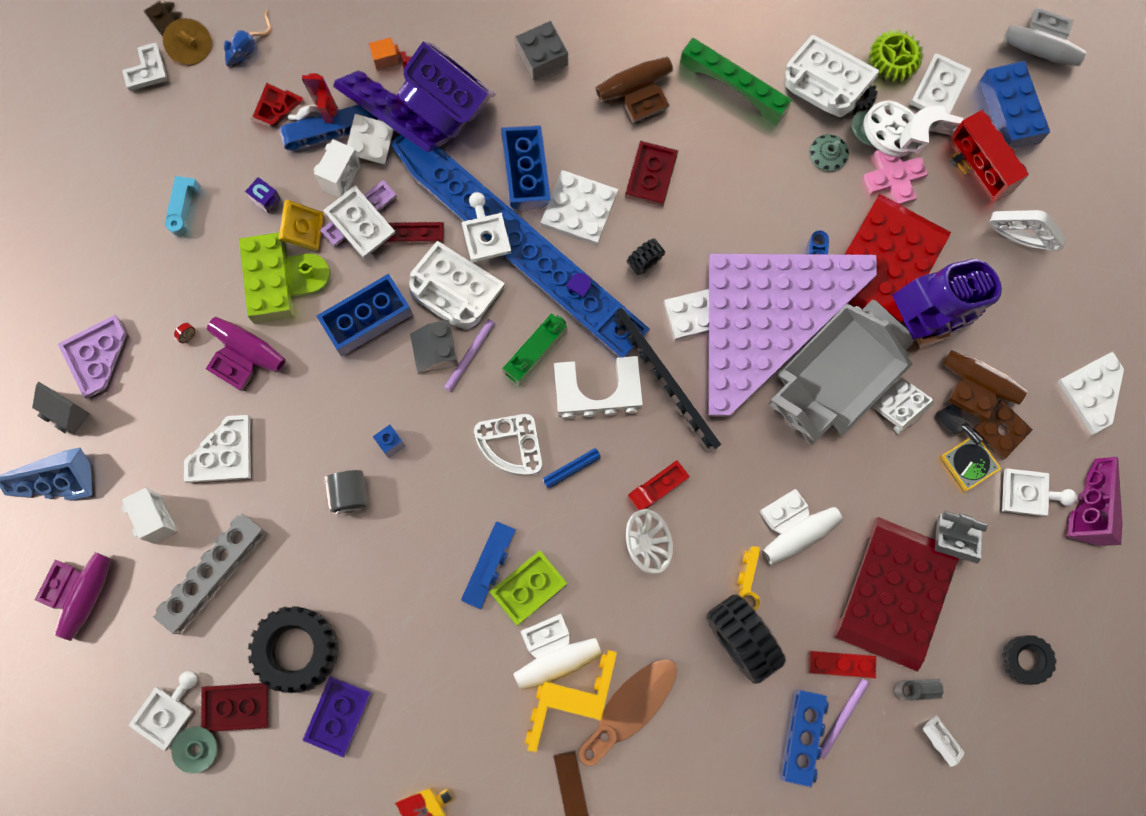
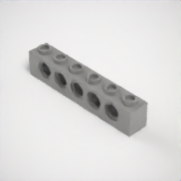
M244 514L236 516L231 521V527L227 532L218 536L214 547L211 550H207L201 556L202 561L187 572V578L183 583L173 588L171 597L157 607V613L153 618L172 634H181L267 533ZM239 533H242V541L238 544H235V536ZM227 550L228 557L224 561H221V552ZM212 567L213 575L210 578H206V570ZM197 584L198 592L192 596L191 587ZM182 601L183 610L177 613L176 605Z

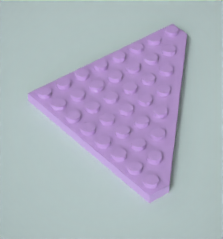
M709 254L708 416L730 417L783 364L795 355L806 342L818 333L827 322L876 277V255Z

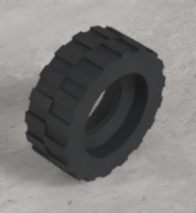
M1035 635L1018 636L1015 639H1011L1008 645H1005L1004 652L1002 653V665L1005 667V672L1010 675L1012 680H1016L1017 683L1037 685L1046 682L1048 678L1052 677V673L1056 669L1055 663H1057L1055 652L1052 650V646L1046 643L1043 638H1038ZM1025 649H1031L1039 656V666L1033 671H1026L1019 664V654Z

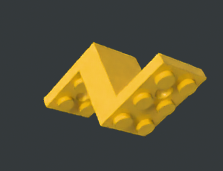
M608 650L606 654L601 655L599 668L603 669L601 677L596 676L593 690H597L596 695L544 682L543 686L539 685L536 699H540L538 708H533L530 719L531 722H534L533 729L527 731L524 743L528 745L527 751L537 752L548 707L601 720L617 652Z

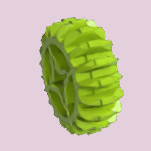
M891 29L888 34L884 32L881 36H878L872 44L869 53L871 58L870 64L879 70L878 77L883 74L885 80L892 78L894 82L898 78L902 82L905 78L909 79L912 75L916 74L918 68L922 65L924 55L921 53L923 47L918 46L920 40L914 41V35L908 36L907 31L902 34L900 29L896 33Z

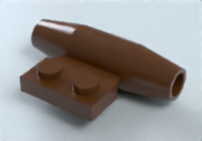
M669 57L640 63L613 75L596 86L597 96L601 102L625 97V108L632 122L635 123L669 108V103L662 89L655 83L672 73L673 65Z
M951 350L943 362L945 367L963 379L956 384L948 402L985 422L989 419L997 404L996 397L1020 405L1028 392L1026 388L1010 376L977 358Z

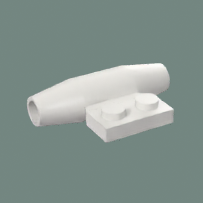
M797 489L760 511V514L770 528L780 534L762 550V553L770 565L794 557L825 538L843 521V517L836 507L828 508L810 516L807 503Z
M559 614L521 631L529 653L536 659L515 672L514 676L520 690L544 685V682H552L581 669L601 656L602 652L596 638L569 644L570 634L562 615Z

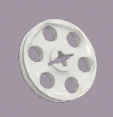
M892 101L879 102L868 111L864 118L865 134L873 146L881 152L897 157L906 156L911 152L897 148L894 142L900 144L901 133L908 124L901 117L910 121L915 115L907 107ZM884 109H888L892 115H888ZM871 117L877 118L879 123L873 122ZM876 134L882 135L884 140H880Z

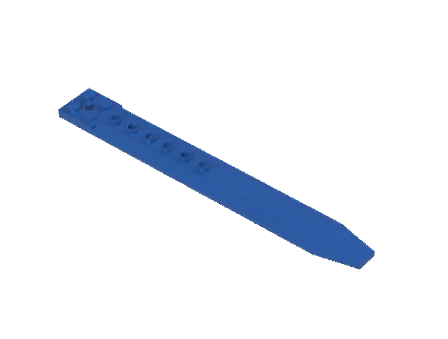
M401 134L390 143L412 177L461 220L477 219L475 208L470 205L469 198L475 192L483 194L485 197V204L483 206L485 217L502 213L511 248V254L503 256L587 328L593 336L619 358L626 357L634 348L626 340V333L625 335L616 334L617 326L614 323L615 318L613 316L617 310L623 307L644 337L650 331L648 326L590 276L588 277L591 280V287L584 298L567 289L566 285L573 275L586 273L440 147L427 153ZM483 234L481 236L487 242L492 239L490 234Z

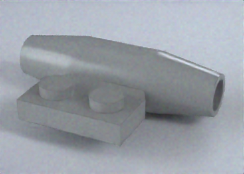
M1037 7L1032 14L1029 24L1030 28L1010 25L1004 37L1005 42L1023 52L1055 63L1080 66L1086 55L1085 50L1066 40L1071 31L1072 19Z

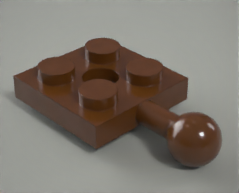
M1003 400L996 404L986 422L981 420L973 428L983 439V442L1002 460L1006 459L1033 430ZM1000 424L1006 427V435H1001L998 432Z

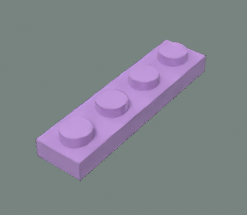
M384 180L364 194L378 212L397 197ZM329 222L320 230L334 247L345 239L344 235L332 222Z

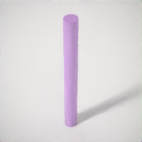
M491 319L487 320L445 384L444 388L451 392L495 325V322Z
M861 679L822 744L820 756L822 759L826 758L870 683L865 679Z

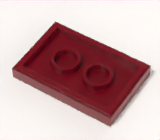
M640 141L625 197L664 207L679 150Z
M262 683L201 687V727L210 732L270 728L269 686Z

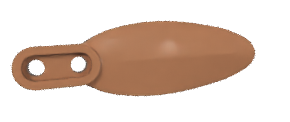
M663 659L649 664L630 677L616 691L603 711L597 730L579 749L578 756L582 764L586 766L596 765L614 744L633 736L653 718L666 700L676 679L677 667L672 660ZM603 733H606L609 737L607 742L601 740ZM587 750H591L593 752L592 759H588L585 754Z

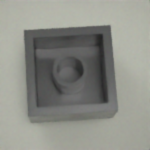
M551 21L515 36L516 49L533 80L568 65V51Z

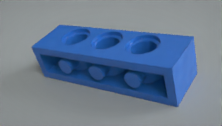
M796 690L781 780L812 787V784L816 783L818 770L815 769L816 760H819L821 756L819 741L825 732V724L822 723L823 716L827 714L829 702L826 701L827 696ZM809 709L815 715L812 722H808L805 719V713ZM804 732H808L811 736V741L807 745H804L801 741V736ZM800 755H805L807 764L801 768L797 760Z

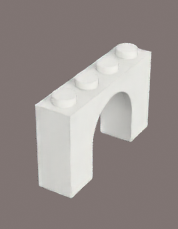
M638 356L616 359L618 387L613 395L604 400H592L580 392L576 380L575 361L554 363L558 417L563 416V419H573L575 415L594 417L598 413H605L606 416H611L621 411H626V414H634L641 410L643 403Z

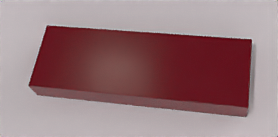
M390 222L388 224L394 229L395 234L383 244H435L437 241L443 244L444 222Z

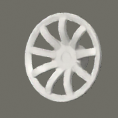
M643 509L635 512L630 517L626 528V542L629 553L635 564L644 572L650 574L663 572L669 566L673 554V542L669 528L662 517L652 510ZM641 515L646 516V522L644 527L643 522L639 518V516ZM653 517L657 520V524L649 531ZM634 521L638 525L637 532L631 531ZM663 528L666 537L653 539V536ZM667 542V552L659 547H655L654 544ZM654 553H657L665 558V561L662 565L660 563L659 558ZM643 555L644 563L642 564L636 556ZM650 558L655 563V569L648 568L650 564Z

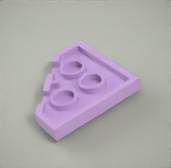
M116 315L58 343L82 396L86 399L106 389L127 334Z

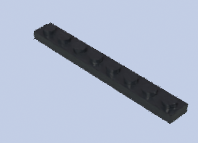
M623 307L617 310L613 316L615 318V325L619 330H624L628 343L632 347L635 346L639 351L638 356L644 364L647 363L652 369L650 371L651 375L656 381L660 380L664 386L662 389L668 398L672 397L676 403L675 408L681 415L684 414L686 416L689 428L694 433L697 432L699 434L702 446L711 452L722 444Z

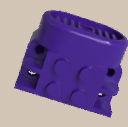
M425 41L421 43L403 70L406 81L397 92L398 98L409 109L449 138H455L467 122L473 121L483 111V107L489 99L496 95L435 44Z
M969 259L949 264L936 273L921 276L892 296L912 339L916 340L937 334L939 337L949 333L950 330L954 333L963 329L964 326L973 324L974 321L978 320L986 312L987 308L998 302L1002 294V285L998 274L988 263L979 259Z

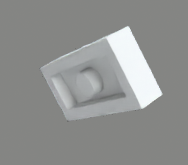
M937 715L929 719L923 727V731L932 741L935 749L942 754L951 767L958 764L965 752Z

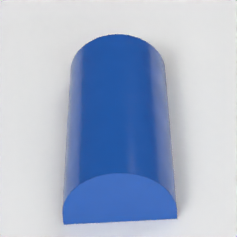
M541 126L501 127L510 207L519 211H532L547 206L551 198Z

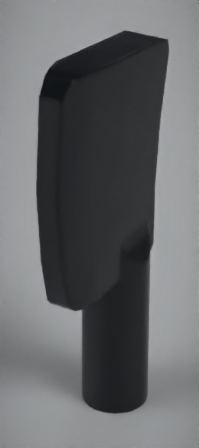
M952 404L936 413L935 417L952 434L958 435L963 431L976 445L982 443L983 439L970 426V423L962 416L955 405Z

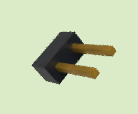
M955 152L957 156L953 157L951 155L949 157L950 159L952 158L950 162L954 166L957 164L965 174L967 172L959 162L962 161L970 171L972 170L965 162V156L962 153L958 154Z

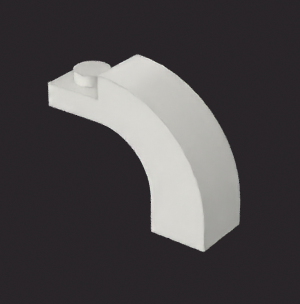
M943 106L923 108L904 127L900 138V149L919 154L929 143V131L952 135L964 118L946 114V108Z

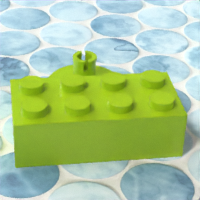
M280 232L239 238L247 316L256 324L295 317L292 298L317 294L323 291L329 284L331 272L326 261L316 254L287 257L286 242L278 240Z

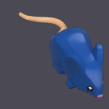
M268 10L265 12L267 24L265 32L239 30L233 35L231 42L225 41V64L227 67L239 61L243 63L245 55H250L254 51L256 43L253 36H266L270 32L271 25L267 16Z

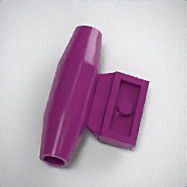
M213 317L207 325V331L225 347L216 351L206 370L238 390L243 391L253 376L254 364L275 373L280 372L284 367L286 359L267 342L241 326L219 317Z
M95 552L80 573L77 568L54 560L35 601L54 609L62 608L55 629V636L72 641L87 620L104 586L111 558Z

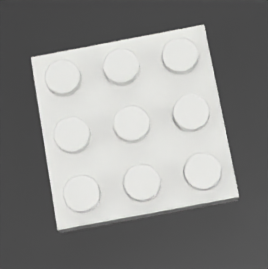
M561 170L551 195V201L547 205L541 220V226L598 245L618 189Z

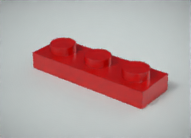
M809 651L808 673L876 678V656Z

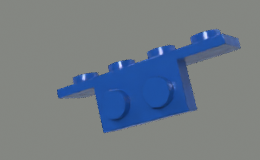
M500 522L495 523L461 598L462 602L481 610L491 585L495 586L500 575L497 572L500 565L504 566L509 553H506L516 529Z

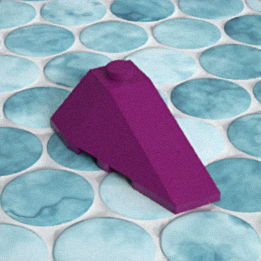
M1118 457L1097 458L1094 460L1086 478L1087 484L1083 493H1080L1077 500L1079 502L1075 511L1072 510L1069 516L1068 537L1097 546L1121 545L1123 523Z

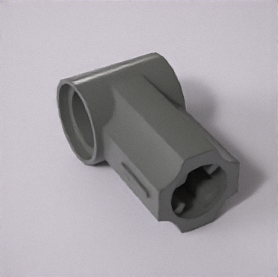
M940 679L902 680L897 682L894 687L896 697L904 701L941 699L944 693L943 684ZM906 685H908L911 689V693L909 696H907L904 692V688Z

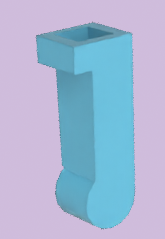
M175 176L165 226L177 237L183 236L188 230L186 220L193 192L199 193L201 185L194 178Z

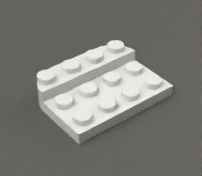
M812 34L788 62L785 74V87L822 110L835 114L837 117H843L855 108V103L876 79L879 70Z
M438 241L413 269L409 281L410 295L416 302L444 320H449L450 324L464 330L471 329L481 321V316L505 286L504 282Z

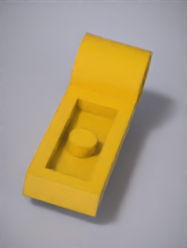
M751 546L748 551H744L742 563H745L743 572H739L737 584H740L739 595L743 599L751 597L754 601L752 608L757 610L760 606V598L756 593L751 592L760 548Z

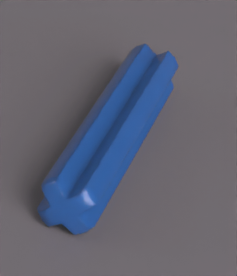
M594 448L545 476L543 482L547 488H551L601 458V455Z

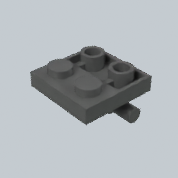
M944 511L937 518L935 551L978 564L981 560L982 531L986 532L988 524L974 520V517L962 513L958 515Z

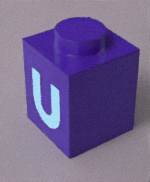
M259 177L245 191L248 198L267 213L275 209L281 200L277 190Z

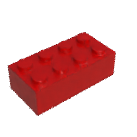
M983 109L962 120L950 137L959 153L965 156L964 160L972 168L973 173L994 202L1014 192L1029 175L1025 165L1018 160L1014 150L1008 146L1002 133L995 128L991 118L985 114Z

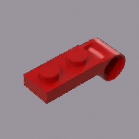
M676 460L649 481L630 492L627 497L638 511L648 509L689 479L690 476L679 461Z

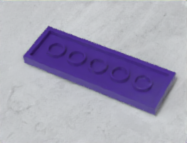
M358 70L334 81L333 87L427 153L450 141L449 137L437 131L409 109L396 94L383 88L380 83L370 79L364 72Z

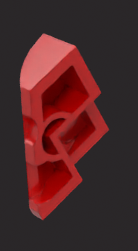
M266 82L251 120L263 125L272 126L301 103L303 97L288 90L283 91Z

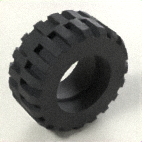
M731 595L708 612L706 618L715 636L734 663L752 683H761L784 666L786 662L785 655L777 640L761 617L758 616L752 606L742 596Z
M299 606L279 608V611L270 612L267 614L268 618L265 620L261 619L258 622L259 628L257 631L253 630L251 637H254L253 641L248 643V650H251V656H248V660L254 666L251 669L252 672L260 677L259 681L263 685H268L269 689L282 693H302L303 691L314 689V686L325 681L324 678L331 674L333 671L332 665L337 662L336 650H339V647L335 641L337 637L335 630L331 629L330 622L324 619L321 614ZM297 628L304 630L310 635L313 642V654L309 663L297 671H287L281 668L275 658L277 640L289 629Z

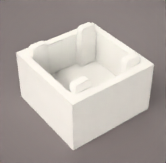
M333 139L325 147L326 152L319 165L316 164L313 170L321 190L340 198L351 187L361 168V164L354 148Z
M144 488L122 499L124 505L121 508L130 517L134 526L132 532L135 537L155 544L177 533L161 494Z

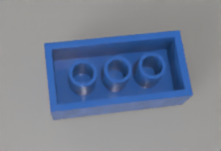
M1025 61L987 69L979 82L994 125L1002 133L1008 146L1015 149L1041 143L1050 133V129Z
M388 273L318 314L316 317L342 357L412 316L413 313Z

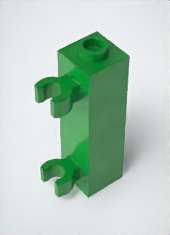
M551 313L502 368L503 374L520 386L567 333L566 321L561 316H555Z

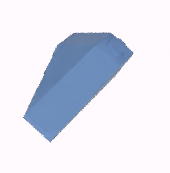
M81 447L61 451L0 474V489L6 496L31 497L32 495H44L48 499H52L53 496L64 497L65 500L89 497L93 494L91 464Z

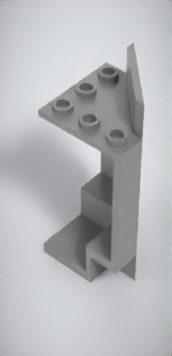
M872 299L863 309L846 304L777 373L785 386L771 399L772 401L769 405L774 410L780 412L785 417L784 420L795 430H799L811 445L829 428L843 436L913 365L908 357L910 354L906 349L915 340L912 339L909 331L877 301Z

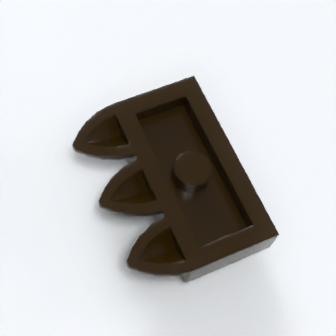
M158 1L144 10L145 15L162 37L167 26L181 18V12H171L175 5L174 2L161 3Z

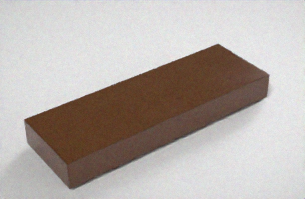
M570 751L553 755L565 816H588L576 752Z

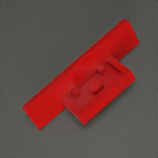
M317 73L302 75V81L314 104L317 105V109L324 122L333 124V118L337 116L338 107L323 76Z

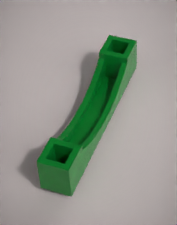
M692 37L681 53L680 64L695 74L698 72L711 76L730 86L749 100L761 112V116L775 125H778L788 112L792 99Z

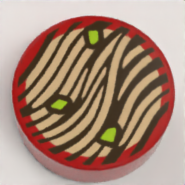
M183 323L176 328L174 338L181 344L186 343L194 336L196 330L190 323Z

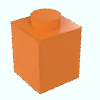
M392 37L369 43L376 70L399 64L397 57L401 56L398 44H393Z

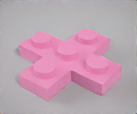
M876 150L875 157L880 169L866 173L863 176L870 195L889 189L894 202L900 205L915 201L917 197L911 182L926 178L928 175L921 157L902 162L900 157L887 155L880 150Z

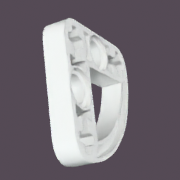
M1043 211L993 212L989 222L990 226L1002 236L1037 249L1062 250L1066 241V237L1052 218ZM1032 229L1036 235L1027 233L1022 230Z
M520 414L479 422L475 426L474 434L477 444L486 459L495 467L509 474L519 476L536 475L541 471V454L535 421L531 415ZM524 419H527L529 423L531 422L528 425L529 433L534 432V435L527 434L521 437V434H525L524 427L519 426V424H522ZM501 423H508L511 426L508 433H501L499 431ZM495 424L497 435H493V431L487 432L485 437L478 433L481 431V427L491 430L493 429L492 425ZM518 436L523 466L502 460L489 448L486 442ZM527 439L535 442V447L531 450L523 447V443ZM537 452L538 455H533L534 462L539 463V465L535 467V470H531V467H527L530 464L529 456L524 457V454L531 455Z

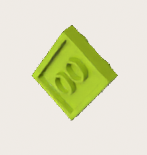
M539 550L494 587L490 593L516 626H518L568 583Z

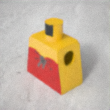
M430 787L400 799L395 804L402 816H447L443 807L454 801L448 789L436 795L434 789Z

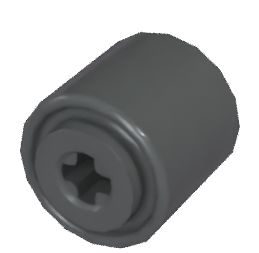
M343 471L324 477L330 512L348 514L361 511L362 508L368 506L363 471Z

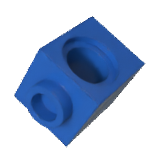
M390 424L372 436L388 458L405 447V444Z

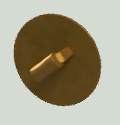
M182 18L175 20L167 26L163 34V46L166 53L178 63L185 65L197 64L210 53L212 46L210 33L202 23L194 19Z

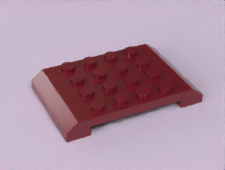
M877 517L869 536L870 541L843 617L839 620L833 638L918 672L925 660L959 558L935 551L936 540Z

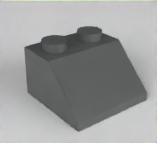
M449 320L429 323L410 334L418 374L458 366Z
M41 382L36 384L32 408L39 412L37 416L46 422L52 420L56 423L54 427L63 433H66L68 430L75 434L90 413Z

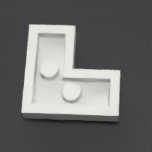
M157 43L138 47L141 65L122 70L126 87L129 91L168 80Z

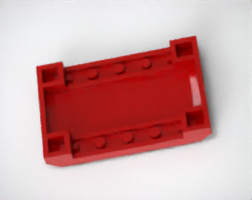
M879 193L844 254L876 255L877 275L847 304L863 309L873 299L898 322L902 323V315L892 295L913 280L930 273L951 232Z

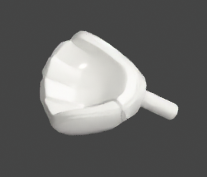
M317 105L302 107L297 115H288V119L300 121L321 114L317 109Z

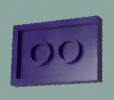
M330 676L302 741L344 758L372 693Z

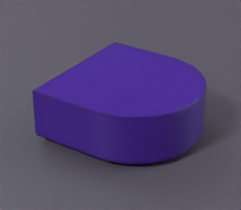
M577 273L572 276L566 288L584 298L590 290L591 280L586 274Z

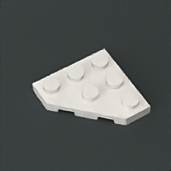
M1113 351L1057 381L1091 435L1113 424L1124 372L1123 366Z
M249 415L227 416L221 422L222 424L199 444L200 447L184 460V482L251 479Z

